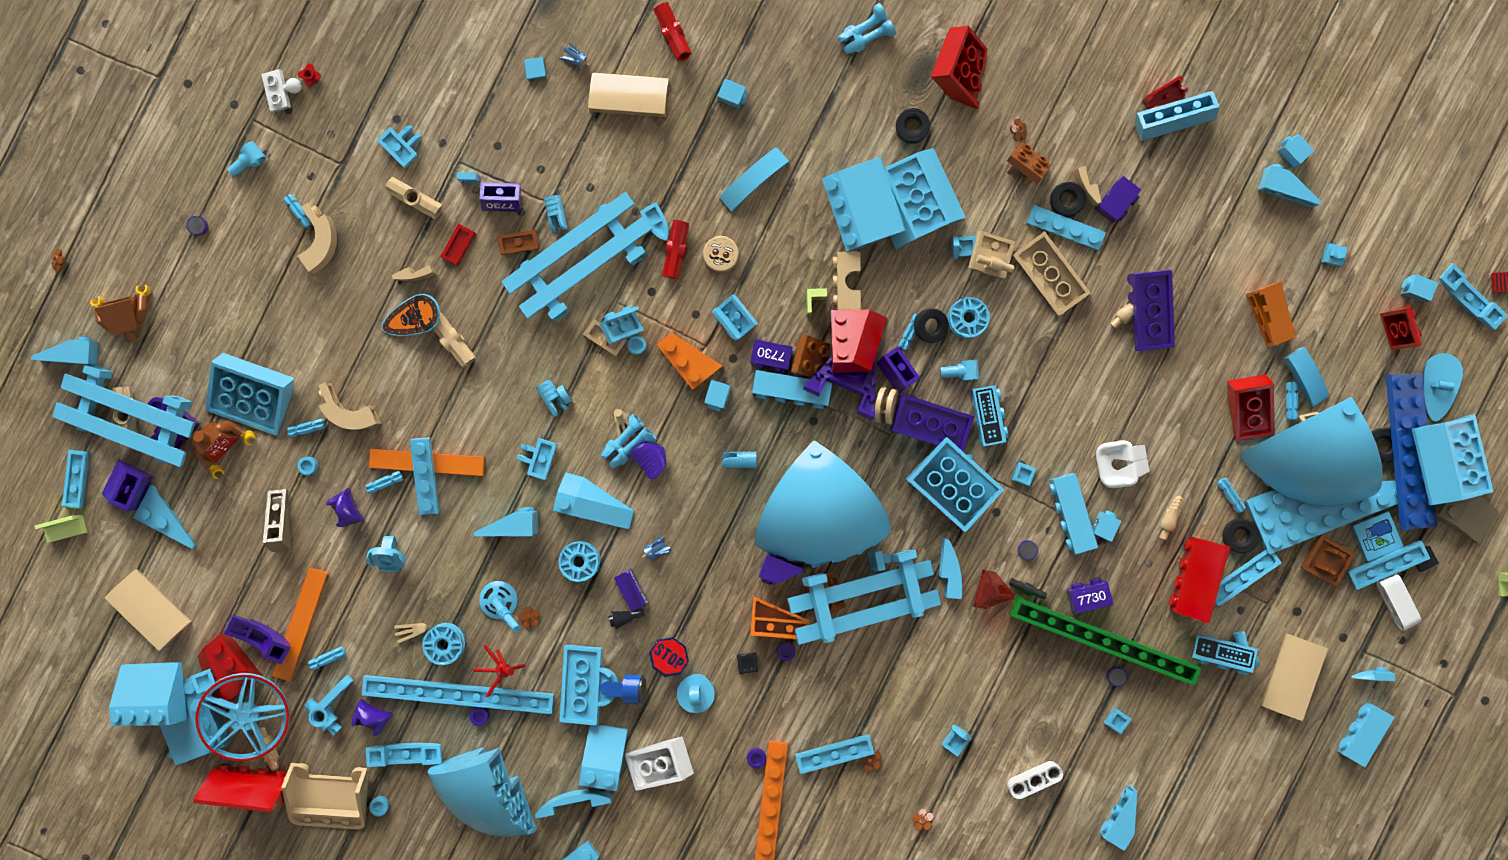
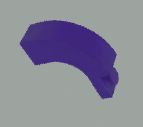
M232 614L224 629V634L255 646L262 652L263 658L281 665L291 648L289 642L281 634L253 619L247 620Z

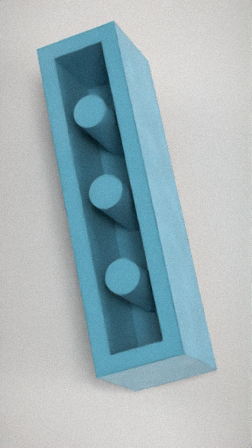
M1213 91L1139 112L1137 113L1134 126L1140 140L1144 141L1216 120L1220 106Z
M756 370L752 393L756 394L755 398L767 400V396L775 397L774 401L786 403V399L794 400L793 404L805 406V403H811L813 408L824 409V406L829 404L832 383L825 382L818 397L803 390L805 384L811 379Z
M1070 473L1050 479L1049 490L1056 499L1054 506L1057 514H1060L1062 519L1060 527L1063 533L1066 532L1067 540H1065L1068 551H1071L1073 554H1079L1098 548L1076 474Z

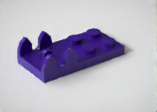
M1172 270L1129 274L1127 281L1129 285H1132L1133 291L1129 292L1127 296L1129 302L1133 304L1135 350L1145 351L1175 347Z
M900 394L893 424L889 431L935 445H939L947 437L964 452L974 416L912 396Z

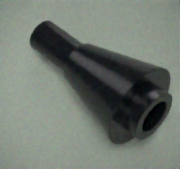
M643 609L632 612L611 611L612 615L608 617L611 627L615 626V629H618L633 619L645 615Z

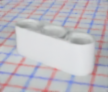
M1397 573L1376 582L1377 588L1400 630L1405 631L1422 622L1418 610Z
M1048 761L1009 779L1007 787L1014 798L1022 799L1059 782L1063 777V771L1057 763ZM1052 768H1056V773L1052 776H1049V770ZM1034 776H1039V781L1032 784L1031 779ZM1016 784H1021L1022 787L1019 791H1013V787Z

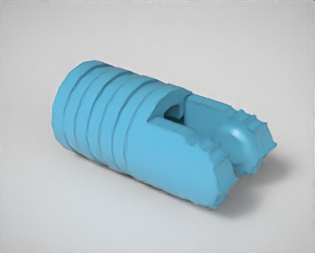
M561 195L544 198L551 232L558 231L556 217L559 227L563 230L567 229Z
M550 379L536 387L553 417L558 415L557 409L552 403L553 400L557 401L563 411L568 409Z
M727 451L722 455V465L725 468H756V451Z

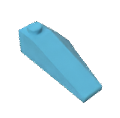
M567 472L558 489L553 511L625 529L630 528L634 510L591 483L585 477Z

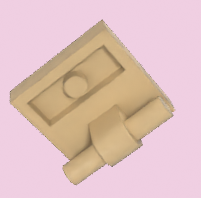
M978 231L968 269L1005 279L1007 272L1012 273L1014 270V266L1009 263L1015 241L984 231Z

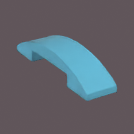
M777 147L743 173L719 198L731 212L734 211L752 192L773 174H776L789 161Z
M1451 264L1439 277L1443 287L1468 313L1487 327L1496 330L1508 315L1495 302L1490 303L1466 280L1467 276L1455 264Z
M400 743L366 747L367 767L422 763V765L442 764L441 744Z
M593 789L566 792L542 805L536 812L535 818L555 815L557 806L591 800L592 807L612 802L613 795Z

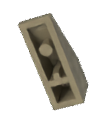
M288 490L268 491L263 544L271 552L288 551L291 546L292 534Z

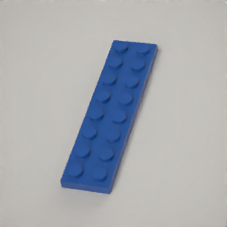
M1422 373L1386 375L1400 530L1437 527L1435 505H1429L1412 432L1414 428L1427 425Z

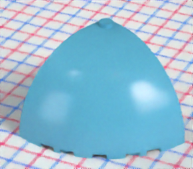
M1352 397L1239 453L1245 465L1252 473L1261 478L1265 485L1271 486L1287 498L1296 499L1310 505L1338 506L1352 504L1376 495L1382 485V463L1375 439Z
M813 441L787 470L770 496L757 526L755 545L775 557L778 555L787 558V561L791 562L796 560L805 562V564H820V562L828 561L834 563L847 560V557L855 554L860 555L869 547L877 545L891 532V525L881 502L863 479L840 458L816 441Z
M482 747L443 760L442 764H434L428 770L430 780L443 804L458 820L478 832L498 837L524 836L537 830L519 775L509 778L499 748L487 752L486 748Z

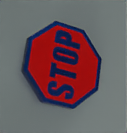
M673 637L657 640L649 652L652 668L664 677L680 675L689 663L686 646Z

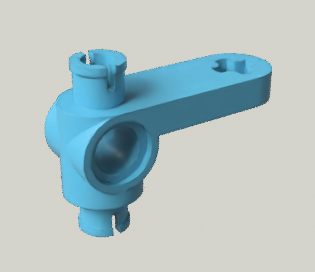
M349 675L344 677L319 703L311 698L303 706L309 712L307 715L309 722L313 726L319 727L323 732L328 730L332 736L342 726L336 722L338 717L334 714L330 705L354 681ZM319 711L324 714V720L319 718Z

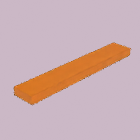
M370 449L369 468L413 471L411 451ZM433 453L435 473L484 476L485 457Z
M309 567L285 636L291 648L282 665L276 663L272 676L288 682L292 681L329 573Z

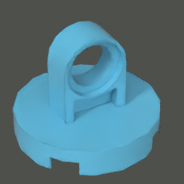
M384 536L381 547L368 551L366 563L370 567H373V565L378 566L379 571L398 572L400 567L405 568L406 557L403 553L396 550L395 536Z
M692 674L685 677L677 688L679 704L690 713L704 712L714 701L715 689L713 683L701 674Z

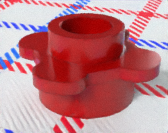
M307 64L305 69L298 72V77L303 79L307 87H311L312 84H315L321 78V74L314 69V65Z

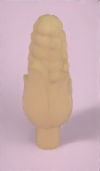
M1129 303L1116 313L1117 318L1110 323L1114 329L1122 323L1127 324L1134 317L1133 304Z
M1176 496L1169 509H1167L1160 523V527L1163 529L1159 538L1167 540L1170 531L1173 532L1176 529L1183 505V498L1181 496Z
M265 726L260 727L266 746H268L274 739L271 735L267 734ZM275 748L264 755L263 758L272 771L278 770V758L280 756Z

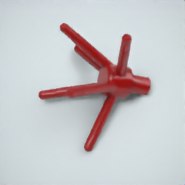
M484 645L485 650L497 666L495 669L474 668L473 671L496 673L498 675L486 694V697L489 698L496 686L505 677L512 676L514 670L524 668L526 665L520 664L511 667L505 663L499 649L496 650L497 658L490 648Z

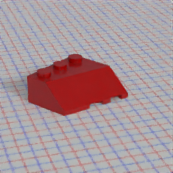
M969 26L949 28L931 78L950 99L979 109L980 102L977 101L978 92L982 90L980 76L985 70L988 49Z
M870 309L831 310L832 373L871 372L888 318Z
M224 633L218 635L207 644L197 656L202 671L211 668L216 682L226 676L239 673H250L263 677L236 641ZM244 679L223 684L211 694L212 697L232 702L240 695ZM247 680L245 691L251 686V680ZM215 704V706L218 707V708H220V709L225 708V707H222V706H220V705Z

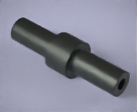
M1013 578L1010 579L1009 585L1022 590V593L1029 596L1032 594L1043 600L1046 599L1047 592L1035 588L1034 585L1028 582L1023 583Z

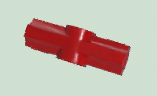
M668 2L661 3L653 11L661 26L660 29L667 45H670L677 61L687 60L692 53L684 38L685 35L678 20L676 21Z
M673 219L670 239L667 241L665 250L666 259L663 277L679 280L682 260L685 259L687 250L686 240L689 222Z

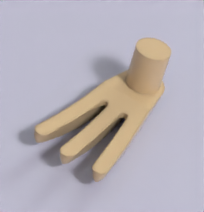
M616 409L614 417L619 437L621 435L620 425L624 432L626 430L624 423L628 427L629 421L621 409Z
M425 623L395 625V629L412 627V629L395 633V636L413 632V634L399 639L398 643L426 632L427 625Z

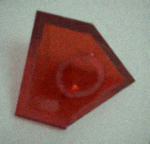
M982 570L973 607L988 609L1013 599L1015 595L996 572Z

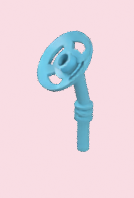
M494 581L486 585L479 597L482 611L490 618L501 619L503 622H506L514 632L520 631V626L512 618V613L516 609L518 602L514 588L503 581ZM500 586L507 589L511 595L508 596L504 590L499 589ZM492 588L493 592L489 595L488 599H484L486 592ZM507 602H512L511 607L508 610V608L505 606ZM487 605L488 608L496 612V614L489 612L485 606Z

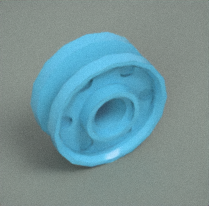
M966 297L956 301L950 307L947 314L949 328L956 336L961 338H972L980 335L986 330L990 321V313L987 306L981 300L974 297ZM965 313L972 315L973 320L971 323H967L964 320Z
M578 541L564 547L558 562L563 576L571 581L582 582L590 579L597 573L601 560L596 547L588 542ZM577 556H581L584 559V565L581 567L575 563Z
M441 623L430 629L424 636L423 652L427 659L434 664H451L464 652L466 639L465 634L455 624ZM441 640L447 641L448 648L441 646Z

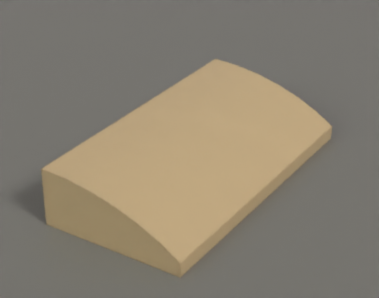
M592 73L588 109L590 112L666 117L669 79Z
M1045 231L1013 254L1058 316L1091 293Z
M138 569L130 573L105 597L158 651L166 649L192 622Z
M1286 633L1261 706L1303 721L1328 648Z

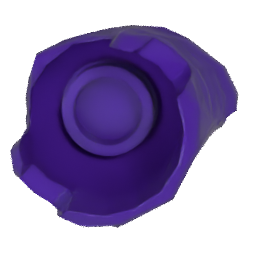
M642 443L632 449L630 457L635 460L651 480L657 478L666 467V452L664 447L660 445Z
M350 488L345 489L326 503L327 506L329 505L335 510L338 516L339 523L336 524L337 527H345L365 521V518L358 511L354 503Z
M360 699L357 703L351 725L353 727L354 725L368 727L374 731L373 736H377L393 716V712L378 709Z

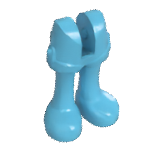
M878 3L873 8L871 18L855 27L853 25L848 26L837 39L840 44H844L855 38L853 42L843 48L847 55L864 50L865 45L881 36L893 37L897 33L892 22L887 20L884 8ZM883 23L879 28L875 29L874 31L863 36L861 35L873 26Z
M635 414L629 417L627 429L615 441L610 440L600 455L606 460L615 451L619 453L609 463L612 469L628 462L632 449L645 442L654 443L657 440L656 436L648 428H644L623 448L622 445L644 426L643 422Z

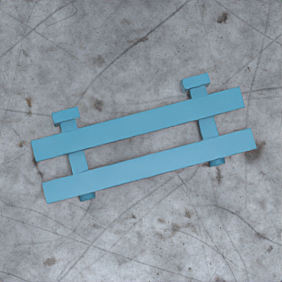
M626 191L609 204L601 205L597 209L598 212L530 261L526 260L521 263L518 270L501 281L510 294L528 281L533 285L537 293L519 305L527 319L545 306H548L550 312L547 314L553 321L556 322L571 310L565 303H560L557 298L624 249L628 253L626 258L632 266L648 256L642 246L637 247L634 243L652 230L644 216L626 229L617 220L618 216L635 205ZM608 225L615 237L548 285L540 275L542 271Z
M84 365L83 373L88 374L86 381L70 374H64L61 388L82 397L78 410L56 402L52 417L76 426L75 429L92 432L153 456L155 461L168 462L178 467L183 466L187 452L174 448L177 434L188 438L192 436L195 423L182 418L184 410L191 409L192 401L179 396H164L163 403L168 405L166 411L103 388L105 379H111L113 371L103 367ZM98 403L160 426L161 430L158 441L95 417Z
M905 550L891 554L892 562H898L899 568L824 588L823 583L828 582L826 574L821 573L802 578L803 586H808L810 592L787 598L790 613L794 614L814 608L817 623L794 629L798 645L818 639H823V643L832 642L835 640V634L906 614H912L913 618L924 615V609L941 605L938 590L921 594L917 579L934 575L931 560L913 564V559L917 558L916 550ZM903 584L906 595L904 599L831 619L828 606L830 603Z

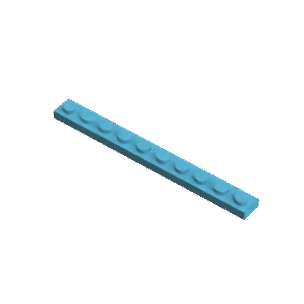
M371 675L363 676L362 685L363 696L545 714L553 713L555 694L495 688L489 698H487L486 694L491 687Z

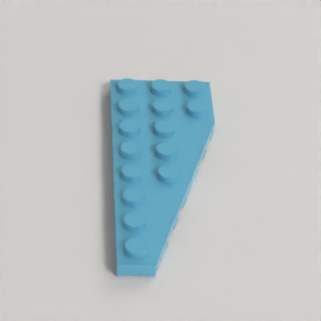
M1396 480L1382 481L1379 492L1374 496L1352 504L1338 506L1306 504L1296 499L1287 498L1275 489L1244 501L1253 523L1258 529L1262 544L1268 552L1267 555L1398 504Z

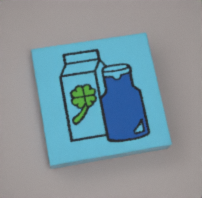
M1389 511L1350 525L1365 561H1371L1404 547Z

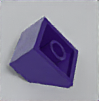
M766 553L759 577L766 584L772 585L773 582L778 584L802 573L804 568L799 563L787 561L783 557L777 555L775 557Z

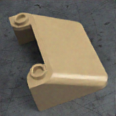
M291 763L282 784V793L291 823L299 826L362 829L365 826L368 791L367 768L356 767L352 771L351 777L312 775L309 774L308 765L304 763Z

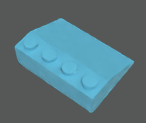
M881 157L822 178L846 252L857 251L906 231Z
M222 353L211 362L206 411L277 436L292 396L294 378Z
M947 437L906 478L914 488L964 532L975 523L1004 491L1002 486Z
M182 662L121 665L109 706L111 726L172 725L187 720Z
M191 677L183 680L187 720L172 725H160L175 766L211 753L201 741L195 723L196 709L205 692L196 693ZM208 700L206 701L207 703H209V704L215 706L214 703H212V702H210V701H208ZM204 706L202 715L203 726L211 740L224 723L220 713ZM227 730L214 742L215 745L228 735ZM227 740L219 748L227 746L231 743V740Z

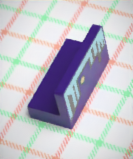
M632 568L614 577L631 612L649 603Z

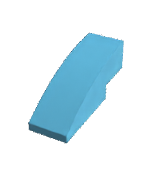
M1305 347L1298 348L1283 358L1293 373L1291 374L1292 378L1298 383V387L1312 407L1329 397L1324 380Z
M943 538L938 576L946 578L944 596L946 598L962 599V577L959 562L949 539Z

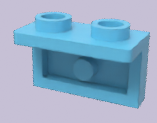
M735 294L731 295L712 311L716 321L724 326L728 336L735 341L742 338L758 324Z
M627 306L621 309L619 313L611 312L604 316V320L599 325L609 345L644 331L636 315V312L639 310L638 306L633 308Z

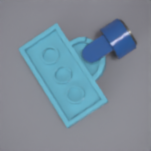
M566 644L564 645L559 722L597 726L599 724L600 706L609 704L616 697H622L623 703L640 705L645 699L646 679L643 675L626 674L623 682H619L614 672L602 667L603 648Z

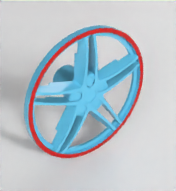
M250 673L229 675L212 684L200 699L195 715L196 729L204 745L219 757L232 761H250L271 752L285 736L290 720L289 705L280 688L267 678ZM244 679L237 704L210 696L223 684ZM247 680H251L249 701H243ZM255 681L273 690L282 705L256 706L254 704ZM208 700L212 703L228 708L230 710L229 712H226L216 706L207 703L206 701ZM204 706L229 718L211 740L203 726L202 715ZM283 709V712L259 716V712ZM284 715L279 734L272 743L266 746L257 721ZM230 726L233 731L215 745L214 742ZM239 730H243L256 752L235 754L222 750L219 747ZM249 730H253L262 750L258 749L257 745L255 744V741L248 732Z

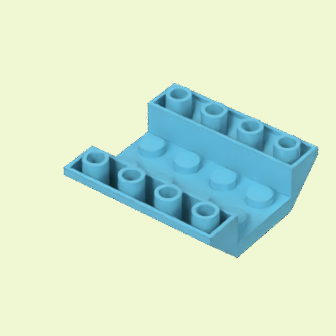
M934 148L917 152L885 167L906 231L890 237L896 250L937 229L966 218Z
M1475 414L1459 417L1456 420L1412 429L1429 505L1461 501L1493 492Z

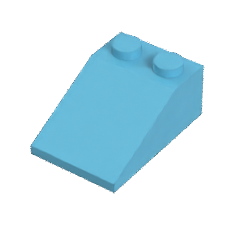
M534 507L518 508L517 512L474 532V536L539 534V511H534Z
M600 724L589 726L579 785L612 791L618 790L628 729Z

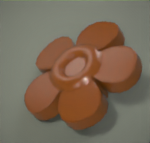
M1015 119L1014 124L1010 126V132L1014 133L1013 139L1015 141L1026 138L1025 130L1027 126L1020 119Z
M57 249L52 254V268L56 269V271H61L62 264L66 262V259L62 256V250Z
M531 606L525 607V613L519 614V619L524 621L523 627L538 626L539 619L536 617L540 616L539 610H533Z
M879 752L859 759L860 763L865 764L864 769L866 771H871L873 767L874 769H879L881 763L877 761L881 758Z
M920 809L919 815L914 814L912 820L916 823L915 828L918 831H922L923 827L925 830H930L932 828L930 822L934 820V815L932 813L927 814L926 809Z

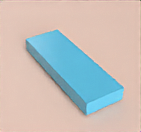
M68 450L62 507L84 508L90 452Z

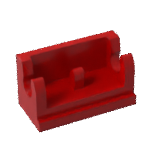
M1178 76L1147 95L1142 100L1147 110L1176 102L1185 97L1188 88H1183L1181 84L1183 82L1182 76Z

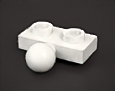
M280 69L261 74L270 111L274 113L291 108L288 92L292 94L300 92L302 88L301 82L296 78H291L285 84L283 71Z

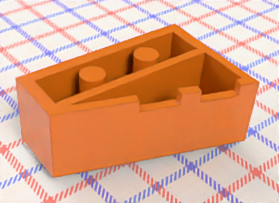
M1282 282L1267 285L1246 294L1267 347L1296 338Z
M670 333L656 344L692 390L698 388L723 368L721 364L673 333Z
M753 596L750 636L797 640L794 629L810 625V620L796 614H791L789 611Z

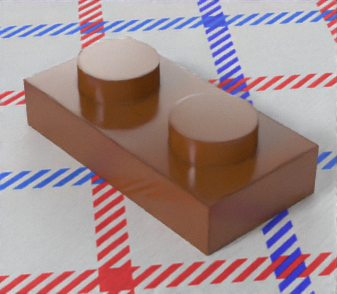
M536 230L498 235L501 255L539 250Z

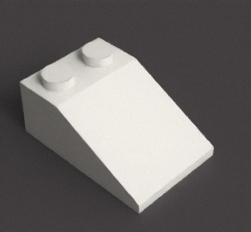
M683 737L665 740L625 753L636 791L682 781L694 774Z

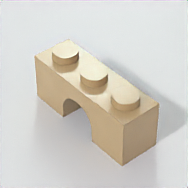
M837 252L836 257H833V269H836V276H833V288H837V295H833V307H837V310H861V290H851L845 283V278L849 274L860 273L861 271L860 252Z

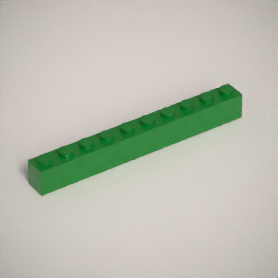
M1017 596L1014 597L1008 613L1017 619L1194 686L1202 669L1194 663Z

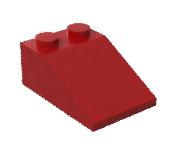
M1411 305L1380 313L1391 350L1422 346V333L1417 327L1416 313Z
M1264 374L1227 381L1228 402L1235 441L1274 436V383Z

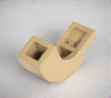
M306 203L301 208L314 226L315 239L306 251L298 255V258L308 272L315 274L324 268L333 257L337 245V232L331 217L323 215L316 205L313 206Z
M325 382L319 385V395L326 402L319 407L325 417L335 425L345 429L361 430L381 424L374 406H367L354 412L349 411L339 402L332 383Z

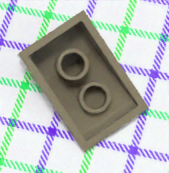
M1481 495L1461 501L1435 505L1436 519L1477 544H1480L1499 514V511Z

